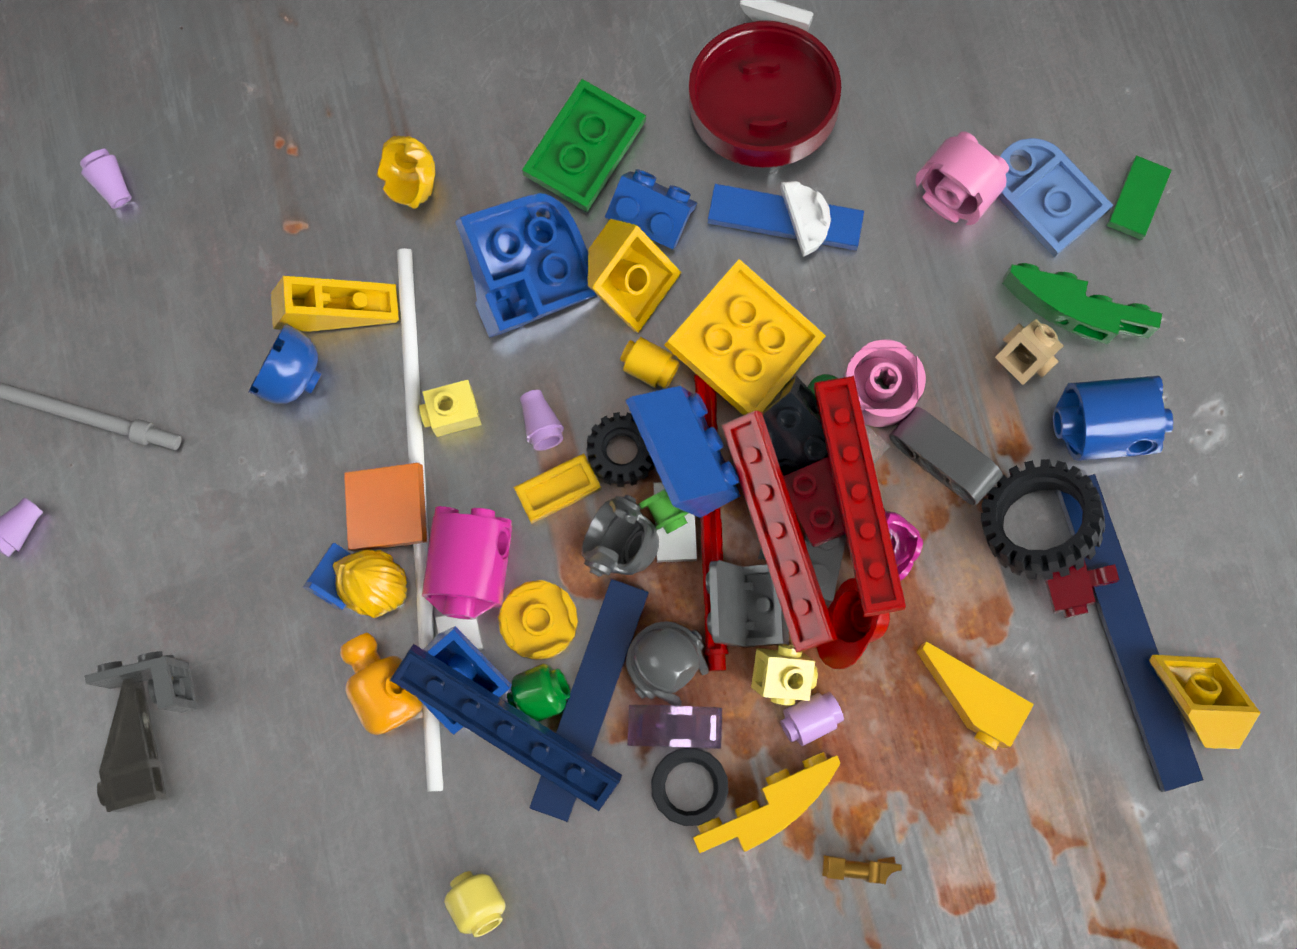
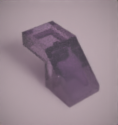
M629 705L627 746L721 749L722 708Z

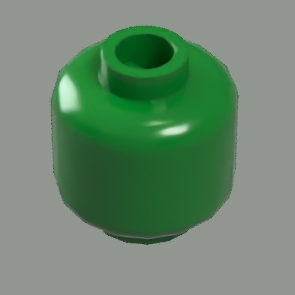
M547 664L537 665L515 675L511 681V692L507 693V701L510 705L538 722L561 713L566 706V700L570 698V689L564 674L560 669H553Z

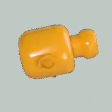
M366 632L340 647L342 660L346 664L351 665L355 672L347 680L345 692L366 731L373 735H381L415 717L422 710L423 703L416 696L390 681L401 664L402 659L398 656H388L381 659L377 652L378 644L375 637Z

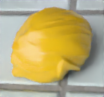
M392 136L383 143L376 176L385 182L382 190L391 200L416 209L420 203L427 201L428 197L432 194L435 162L429 150L417 139L410 136Z
M362 550L345 556L333 564L338 596L346 604L347 608L360 615L372 618L380 617L387 612L396 610L407 598L405 570L395 563L393 557L381 550Z

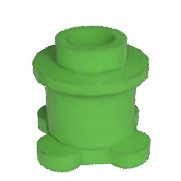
M665 489L639 503L641 509L649 508L657 523L656 530L664 528L666 534H669L688 523L684 516L689 513L674 507Z

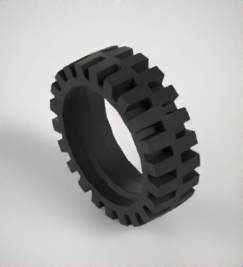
M1041 459L1040 467H1035L1032 460L1024 462L1025 470L1020 471L1016 465L1009 469L1010 477L1007 478L1003 475L997 482V487H993L987 493L988 499H983L982 502L983 513H981V523L985 539L994 557H997L1003 567L1007 568L1009 566L1011 572L1018 576L1025 572L1028 579L1036 580L1037 574H1042L1044 580L1053 579V572L1058 571L1060 576L1064 577L1070 574L1069 567L1071 566L1079 570L1084 566L1085 557L1091 560L1096 554L1095 546L1100 547L1103 541L1102 533H1105L1104 509L1096 486L1094 487L1092 480L1087 475L1082 476L1081 470L1077 467L1072 466L1069 470L1066 462L1057 461L1054 467L1050 459ZM1038 490H1058L1075 498L1083 511L1082 524L1077 533L1064 544L1047 550H1028L1015 545L1006 536L1003 528L1004 516L1009 507L1023 495Z

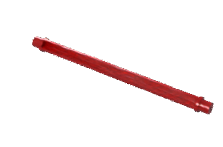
M695 374V393L700 395L708 411L704 415L709 428L714 427L718 432L716 391ZM720 508L700 518L705 605V656H708L709 672L726 671V655L729 654L727 645L714 643L707 627L711 603L710 595L706 588V575L709 572L711 561H723L722 519Z

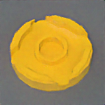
M543 580L525 582L511 590L503 602L498 616L500 634L507 646L521 657L536 661L551 659L565 651L575 638L578 626L576 606L569 594L556 584Z

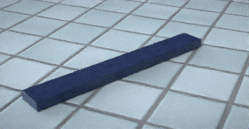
M1089 475L1088 477L1092 480L1094 487L1096 486L1102 501L1105 533H1102L1103 541L1100 547L1095 546L1096 554L1093 558L1089 560L1085 557L1084 560L1087 571L1116 565L1119 581L1092 588L1096 601L1095 604L1161 792H1166L1204 779L1179 709L1149 661L1152 655H1159L1096 475ZM1056 490L1070 533L1073 536L1082 524L1083 511L1075 498L1067 493Z

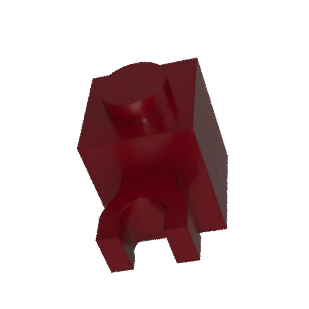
M1084 560V566L1079 570L1071 566L1069 567L1070 574L1064 577L1060 576L1059 571L1053 572V579L1045 580L1053 613L1063 612L1064 618H1071L1087 614V606L1093 605L1096 602L1092 588L1117 583L1119 576L1115 564L1087 571Z

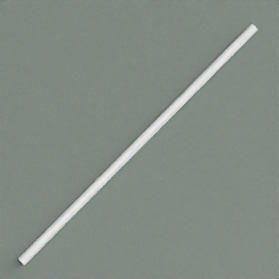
M403 248L397 250L408 461L409 464L420 463L423 465L427 543L413 544L419 647L424 649L435 637L433 605L422 597L429 534L423 430L419 410L421 396L412 250ZM423 704L427 792L443 791L440 723Z

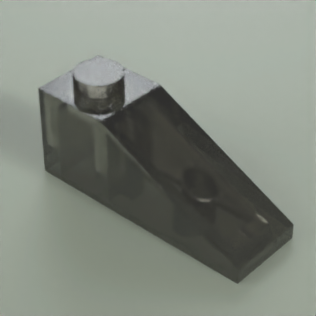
M134 679L125 680L122 683L99 769L101 782L97 783V795L101 805L106 806L107 812H122L167 800L144 683Z

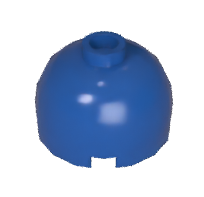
M285 323L248 392L274 404H287L295 401L303 391L311 394L322 374L315 370L319 357L316 346L311 339L301 331Z

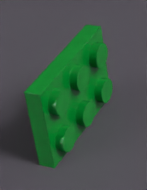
M581 79L523 167V176L588 212L645 124L646 115Z

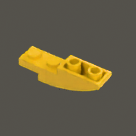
M822 752L802 761L805 769L790 775L786 768L766 777L768 785L760 788L766 803L765 805L759 806L757 800L734 809L737 815L736 818L722 823L720 817H716L697 826L700 834L692 838L698 852L702 853L736 837L742 851L746 852L785 829L806 811L828 785L840 765L838 756H832L827 759L825 752Z

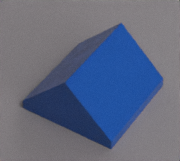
M456 626L439 633L423 649L498 697L502 696L512 686ZM420 700L453 735L464 727Z

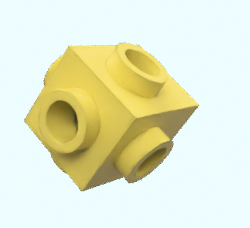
M779 644L778 650L756 649L752 689L762 697L771 698V702L781 705H795V700H810L811 689L815 688L818 678L815 660L802 652L796 653L794 646L788 644Z

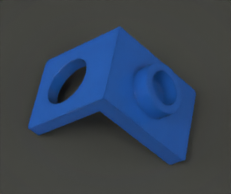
M332 543L303 585V588L333 608L343 610L346 604L342 602L337 594L336 574L333 564L351 553L336 543Z

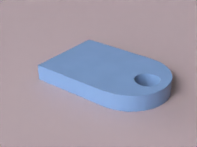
M1036 138L1019 140L1008 146L1000 156L1007 162L1009 171L1005 174L1006 187L998 196L999 199L1053 257L1062 252L1114 206L1057 146L1048 141ZM1016 155L1024 157L1028 161L1029 169L1025 171L1015 170L1010 164V158Z

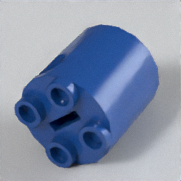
M1145 376L1068 383L1054 410L1053 426L1056 437L1065 441L1068 452L1073 460L1082 461L1161 453L1165 433L1172 432L1174 423L1172 411L1169 408H1164L1162 398L1163 382L1161 377Z

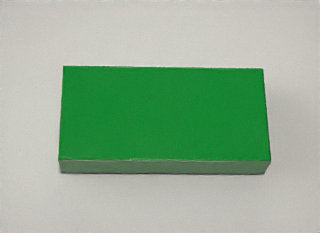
M1136 155L1106 226L1142 240L1146 236L1172 169Z

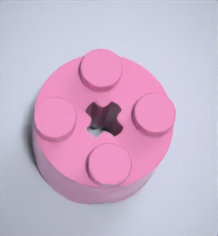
M960 132L956 137L946 139L916 175V185L918 188L922 183L926 191L922 198L937 214L954 223H957L961 218L969 220L966 225H973L982 217L1006 187L1005 174L1009 171V166L1002 157L992 155L986 148L978 144L977 139L972 134Z
M876 340L868 343L852 357L843 377L854 376L866 425L888 427L901 422L914 409L924 392L926 376L923 364L917 356L915 357L900 342ZM878 378L883 379L884 385L889 386L887 390L881 389V386L876 384Z

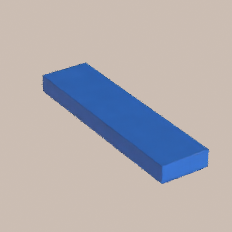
M720 184L714 185L707 224L797 240L783 196ZM828 204L831 222L826 239L822 245L857 251L864 211Z

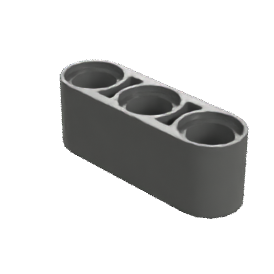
M915 407L889 434L890 440L902 453L971 505L976 506L1003 477L1002 471L991 459L920 407Z

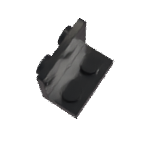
M796 375L784 386L780 399L762 413L783 476L829 457L816 396Z

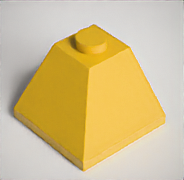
M610 219L588 249V287L634 332L639 333L682 272L637 225Z
M1152 655L1149 660L1204 747L1240 749L1261 712L1222 660L1209 657Z

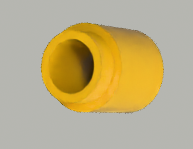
M640 337L636 342L630 340L620 357V361L625 363L623 367L624 372L654 388H657L659 385L667 389L680 366V361L673 358V353L643 337Z

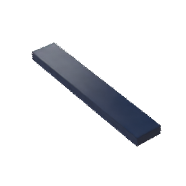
M611 579L573 684L570 698L567 701L556 732L590 755H592L626 660L628 649L632 643L649 594L647 591ZM541 775L529 808L568 822L577 797Z
M415 644L411 646L390 680L597 811H600L621 780L622 774Z

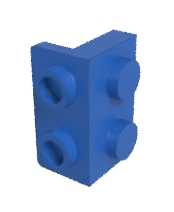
M636 169L635 172L629 171L623 174L605 218L635 224L651 240L673 250L677 246L690 213L695 210L697 202L689 199L691 194L680 187L670 185L668 189L656 183L657 178L646 171Z

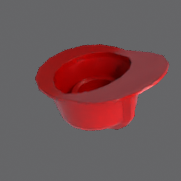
M849 578L840 585L833 602L827 609L837 640L818 646V655L825 665L833 669H846L855 664L864 653L868 644L881 638L889 627L890 613L869 617L863 616L855 578Z

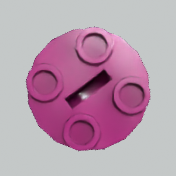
M435 507L422 597L428 600L444 616L457 619L475 620L477 616L487 610L501 607L512 534V520L495 517V511L490 509L471 508V514H459V510L455 508Z

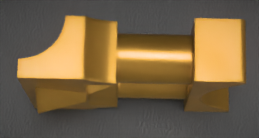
M824 855L822 876L829 879L844 880V878L863 879V881L869 883L886 884L888 877L892 873L902 871V864L896 863L895 856L878 859L877 861L865 860V862Z

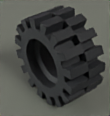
M620 412L613 413L611 418H608L607 415L601 418V423L599 425L595 424L592 427V433L587 438L588 462L594 470V474L598 478L604 479V483L609 485L611 483L617 484V487H624V484L629 483L631 486L636 485L638 480L641 478L644 480L648 477L649 471L653 470L655 465L632 414L627 412L626 416H620ZM627 436L636 443L638 451L632 461L626 464H618L608 457L607 446L613 438Z

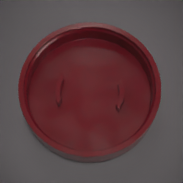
M756 21L737 25L714 37L695 59L689 78V109L693 125L702 140L713 151L732 162L760 168L791 164L817 150L832 132L837 121L842 88L840 71L827 47L815 36L801 28L775 21Z

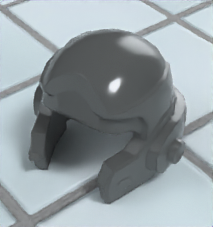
M629 495L624 497L616 496L614 499L606 501L595 514L586 532L581 549L582 556L585 559L584 564L590 568L591 574L598 577L602 575L609 576L610 573L633 575L644 571L655 559L659 549V536L656 527L640 512L641 508L636 503L634 497Z
M665 621L654 623L638 633L628 649L626 666L629 676L636 687L634 691L640 698L646 697L652 700L657 697L668 702L670 705L681 706L682 701L680 698L672 693L684 687L694 677L698 669H700L702 676L709 673L701 653L704 646L701 642L703 637L696 630L691 631L674 622Z

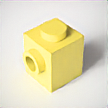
M469 380L422 392L425 404L419 405L422 422L425 428L431 426L436 437L482 425Z

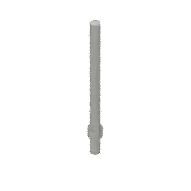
M0 382V399L129 436L130 441L142 445L153 443L173 450H177L180 446L181 435L154 428V424L140 419L130 421Z

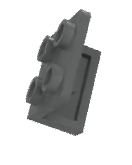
M720 560L711 561L709 572L706 575V588L710 595L711 603L707 627L714 643L743 648L777 646L779 644L789 645V630L767 564L742 567Z

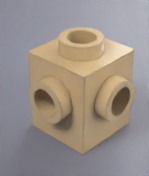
M1035 319L1025 328L1020 323L1015 326L1003 339L1007 345L995 358L1024 385L1036 373L1043 378L1059 362L1054 355L1064 345L1058 341V336L1051 327L1041 324Z

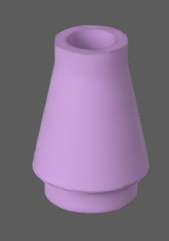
M100 149L88 154L80 161L83 169L81 172L82 176L101 194L112 209L119 208L131 200L132 197L127 190L115 155H110L107 149Z
M532 390L523 394L520 397L523 408L527 442L532 444L534 449L538 451L547 450L560 444L563 440L562 432L564 427L544 399L542 391Z
M23 498L16 506L0 517V552L8 558L14 551H20L35 522L43 513L41 509L28 499Z

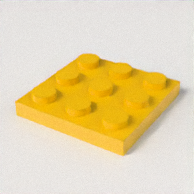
M738 259L664 346L741 414L746 415L755 410L763 412L826 335Z

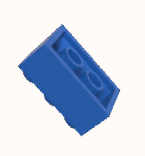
M682 386L632 396L625 400L674 507L701 518L741 496L736 486L740 482L738 474L729 461L725 462L720 452V449L724 447L723 442L715 428H709L704 417L708 411L698 393L693 394Z

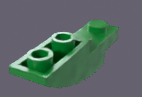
M1019 263L1017 265L1012 264L1003 277L1002 284L1033 312L1058 327L1086 339L1109 344L1119 332L1149 339L1160 328L1163 313L1151 311V308L1144 304L1131 303L1123 305L1114 303L1112 298L1104 295H1091L1087 297L1088 281L1077 279L1078 277L1073 273L1056 272L1053 274L1040 271V268L1033 264Z

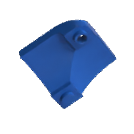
M543 193L534 194L459 217L455 221L473 276L477 297L475 305L489 338L520 328L537 319L598 296L588 287V250L580 231L568 209L554 197ZM536 212L541 213L544 217H537Z

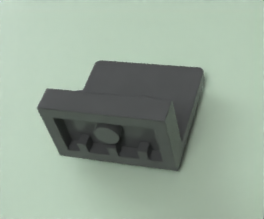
M162 651L137 656L138 663L122 666V661L104 663L96 666L97 673L84 676L86 684L108 689L148 680L150 698L154 704L157 703L158 709L179 713L197 709L189 662L175 659L174 655L163 656Z

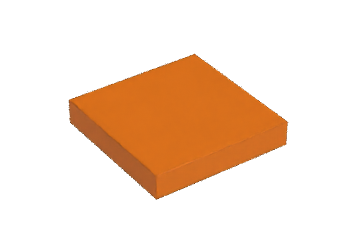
M411 463L344 473L348 550L355 552L427 543L422 464Z

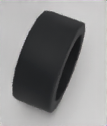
M680 748L667 754L656 766L651 780L652 798L658 810L669 821L683 826L701 825L713 819L724 807L728 795V777L722 764L709 752L698 748ZM693 762L702 765L710 773L713 780L714 791L710 801L703 808L696 811H683L676 808L669 801L666 794L665 782L668 774L674 767L682 763Z

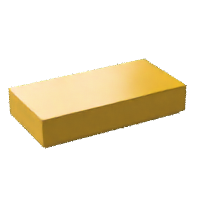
M584 453L514 487L531 524L602 490Z

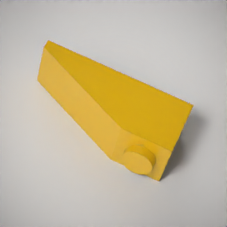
M282 276L271 292L273 329L282 330L286 323L299 331H320L397 323L399 320L396 284Z
M928 642L921 644L917 654L966 727L976 733L974 739L995 751L998 746L1001 748L1011 747L1034 704Z

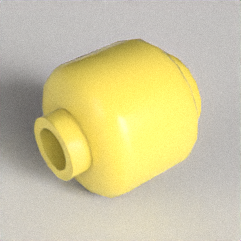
M467 871L458 875L450 882L452 889L445 896L444 904L460 933L473 934L474 937H480L495 929L503 921L501 915L506 907L505 901L489 875H473L471 871Z

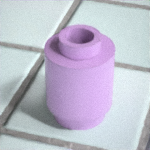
M830 692L823 695L816 693L810 696L809 701L802 700L784 709L785 719L781 720L780 723L790 742L797 740L801 746H804L837 729V724L844 721V717L838 702Z

